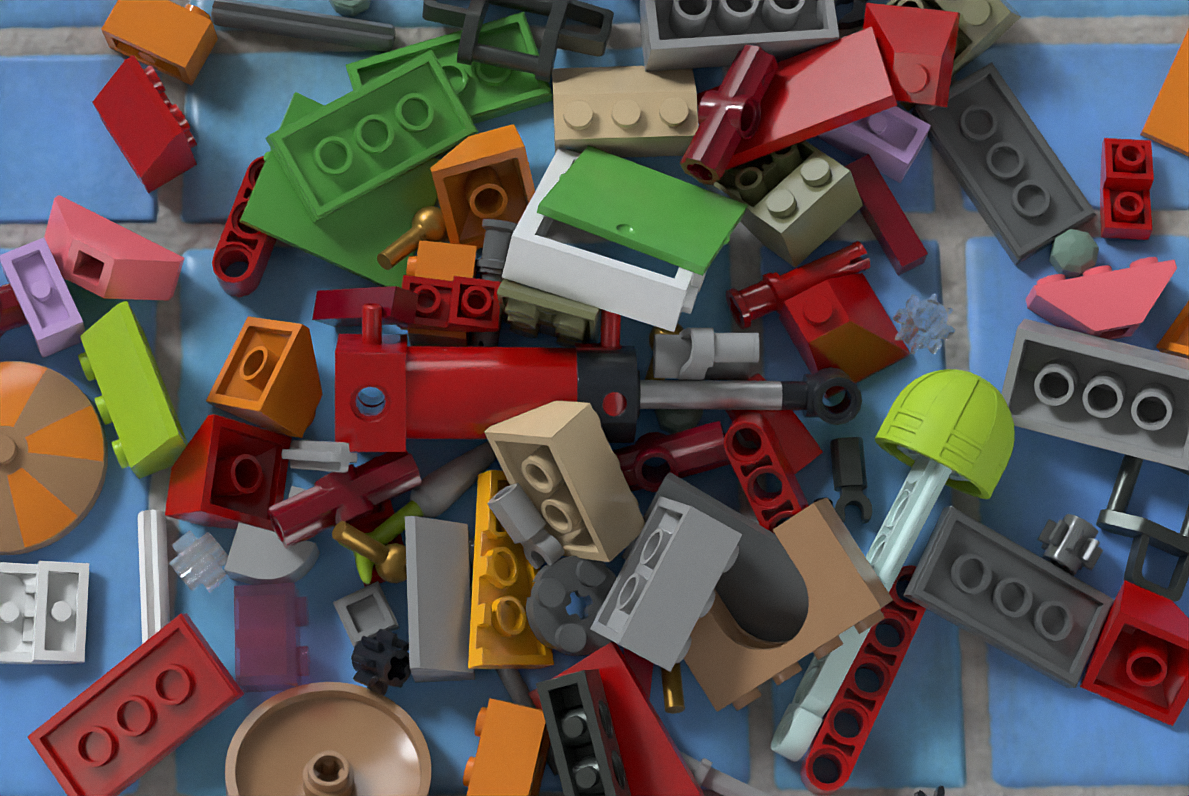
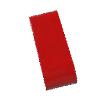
M264 156L256 158L247 168L213 255L212 266L220 286L226 293L235 297L250 295L257 289L277 240L260 231L253 234L245 233L242 231L245 224L239 222L264 165ZM235 262H245L248 264L246 272L239 277L234 278L225 275L227 268Z
M746 412L737 416L725 434V452L760 526L774 533L773 529L778 527L777 522L780 519L793 517L807 508L809 504L768 419L756 412ZM743 428L753 429L759 434L761 445L752 449L745 448L738 442L736 432ZM763 473L776 475L781 480L782 489L777 492H766L758 485L757 476Z

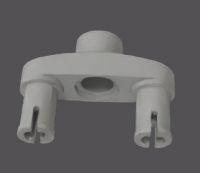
M688 327L682 330L679 335L654 334V378L748 380L749 363H758L759 333H714L713 328Z

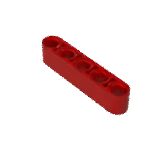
M909 565L901 568L889 591L893 601L880 609L885 618L871 626L834 700L826 711L823 721L802 762L800 770L801 781L813 794L821 796L831 795L844 786L849 779L917 631L926 608L915 602L903 601L896 592L897 582L910 581L917 566ZM887 624L895 628L899 634L898 646L886 647L879 643L875 634L876 627ZM862 668L872 670L879 680L878 690L875 692H865L858 688L855 683V672ZM839 713L852 715L858 722V734L852 738L842 737L834 728L835 715ZM827 758L835 763L838 776L834 783L825 784L816 779L812 769L816 759Z

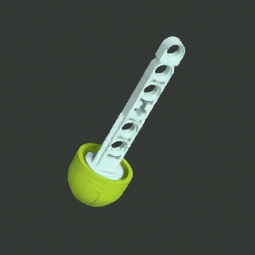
M956 369L938 370L924 374L912 381L896 397L874 439L883 450L911 467L901 490L866 555V559L888 593L944 485L974 497L990 499L1012 455L1015 430L1009 407L1003 395L996 387L984 378L971 372ZM852 626L838 635L843 645L819 660L814 655L796 690L792 704L789 703L773 735L771 749L793 762H797L805 754L823 721L821 718L834 700L870 628L859 634L855 627Z

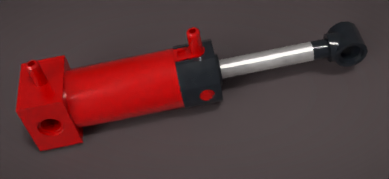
M366 303L362 306V334H339L335 350V442L349 443L350 452H406V439H487L484 431L490 426L554 401L590 403L600 418L601 428L608 443H634L640 409L802 410L803 416L806 418H820L828 424L841 425L848 423L856 417L861 408L862 397L860 390L850 376L843 370L833 367L821 369L814 374H804L803 381L640 380V372L637 370L635 346L620 345L621 315L601 309L600 343H575L574 348L408 346V334H382V306L378 303ZM833 386L845 388V396L840 403L834 406L823 404V395L829 388ZM367 387H374L382 391L383 394L370 397L362 393L361 390Z

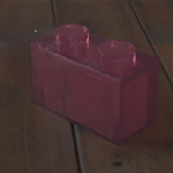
M295 583L234 586L235 677L238 686L243 693L285 691L302 685L301 676L310 675L309 647L301 646L300 627L309 625L307 596L299 597V590Z

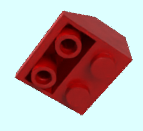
M132 55L124 60L92 103L104 126L149 194L197 165L191 151L192 148L197 146V143L189 131L190 125L176 103L171 104L164 92L166 89L153 67L150 65L143 69L136 57Z

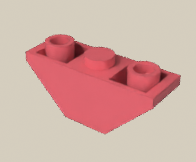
M61 195L54 198L44 238L64 279L104 299L169 301L173 297L184 257Z
M1147 257L1129 264L1130 268L1112 271V267L1109 265L1098 266L1085 271L1081 277L1066 279L1064 274L1046 276L1037 281V285L1033 286L1026 297L1027 308L1057 327L1110 340L1132 336L1144 321L1176 271L1175 259L1158 262L1157 257Z

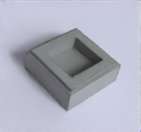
M378 581L333 602L354 648L361 641L363 635L376 639L379 629L389 632L399 629V625Z

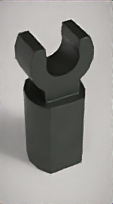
M861 437L833 439L830 441L834 490L840 492V498L834 509L844 523L845 507L855 505L861 510L862 523H868L873 511L869 498L863 494V490L867 488L863 439Z

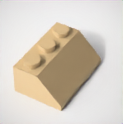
M645 66L553 68L552 91L555 154L559 147L581 154L589 145L621 158L684 156L698 129L697 91L693 69L645 72Z
M554 401L492 425L484 431L509 484H520L545 520L544 529L546 532L558 540L565 552L563 556H577L583 559L611 562L641 533L645 521L638 508V501L630 491L620 469L619 460L612 451L601 428L600 418L590 403Z

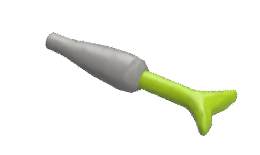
M489 441L458 456L421 480L422 484L419 487L411 490L409 503L372 532L365 534L381 544L387 545L405 530V517L435 518L445 512L478 480V474L484 473L497 458ZM338 542L340 545L353 551L361 580L366 584H370L375 563Z

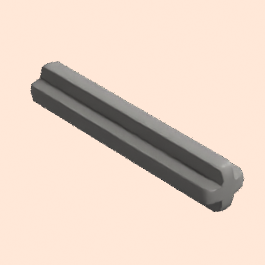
M291 440L290 449H282L281 453L282 459H289L290 468L338 473L348 472L349 463H357L358 459L357 453L350 452L349 443Z

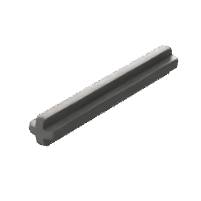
M214 0L211 10L212 22L217 26L384 52L391 51L395 42L396 32L392 24L237 0Z

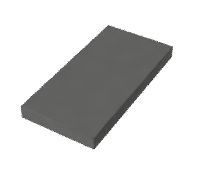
M992 62L950 86L947 108L920 104L913 108V116L931 125L927 137L1014 265L1021 263L1051 245L1056 237L1069 229L1076 230L1093 220L1096 216V212Z
M669 472L643 517L645 523L661 496L692 506L741 533L742 536L737 544L739 546L737 559L727 572H722L715 590L737 624L747 633L769 642H783L793 639L805 623L809 607V597L803 577L777 536ZM639 535L627 546L622 555L623 559L626 560Z
M952 506L943 508L903 595L1067 688H1076L1114 602V599Z

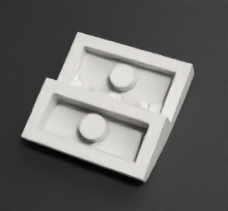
M39 561L38 564L0 562V664H77L85 662L90 563Z

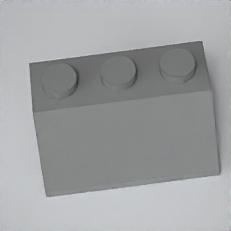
M660 496L590 629L671 672L674 664L681 662L686 656L692 641L689 635L698 618L704 617L712 607L715 599L714 588L722 572H727L735 563L739 553V546L737 544L742 534L692 506Z
M407 516L405 517L409 661L415 683L475 680V669H468L472 600L471 568H473L475 538H469L468 524Z

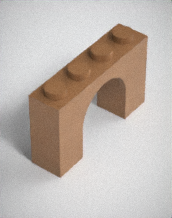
M827 497L814 502L773 529V532L803 577L808 591L809 607L803 627L793 639L783 642H769L750 635L737 624L715 588V599L712 607L704 617L698 618L689 635L692 639L691 645L683 659L717 712L731 703L736 711L742 709L762 696L757 686L770 678L774 680L777 686L803 670L798 660L811 652L819 660L843 645L842 640L838 636L852 626L860 634L885 618L880 608L893 601V599Z

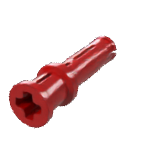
M855 241L847 247L782 275L776 272H769L762 275V281L739 291L735 288L726 291V300L731 314L742 330L751 327V321L776 311L778 314H781L784 301L827 279L852 275L869 269L871 266L869 258L862 259L861 257L867 254V251L860 241Z

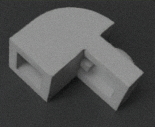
M291 486L288 498L306 489ZM239 522L224 570L229 578L264 588H279L291 585L303 578L315 565L320 552L316 543L306 540L286 549L275 532Z

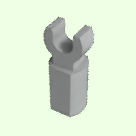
M519 483L505 487L489 500L488 506L514 543L522 544L526 559L535 569L540 568L545 562L548 565H553L554 562L565 554L559 541L544 529L545 520Z

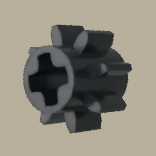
M384 629L378 630L376 639L363 635L351 656L352 666L357 671L353 680L366 685L368 689L380 695L386 694L388 685L401 688L411 674L409 653L407 652L409 650V642L398 639L397 634Z

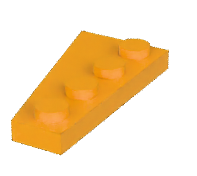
M489 470L478 474L468 669H542L554 665L552 649L543 645L536 638L530 628L526 615L527 598L531 597V590L535 583L532 581L540 571V568L535 569L529 563L524 554L522 544L514 543L487 504L493 496L510 485L502 470Z

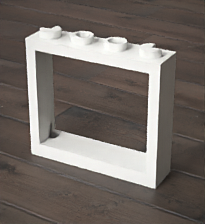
M559 147L511 236L502 278L674 332L681 313H692L706 272L702 276L679 267L674 279L544 238L553 219L537 213L538 205L559 181L560 175L565 173L581 155L580 153Z

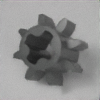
M1066 514L1063 520L1059 519L1058 523L1049 519L1037 539L1043 543L1041 548L1046 550L1042 558L1072 576L1077 573L1078 569L1081 570L1082 567L1092 571L1103 551L1098 547L1100 542L1095 540L1098 530L1086 520L1071 514Z

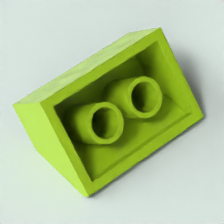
M124 301L113 307L80 336L86 352L78 354V358L87 380L92 381L96 379L102 395L94 398L104 424H114L119 439L111 443L121 468L124 469L130 466L137 478L141 479L173 466L188 445V442L144 329L128 301Z

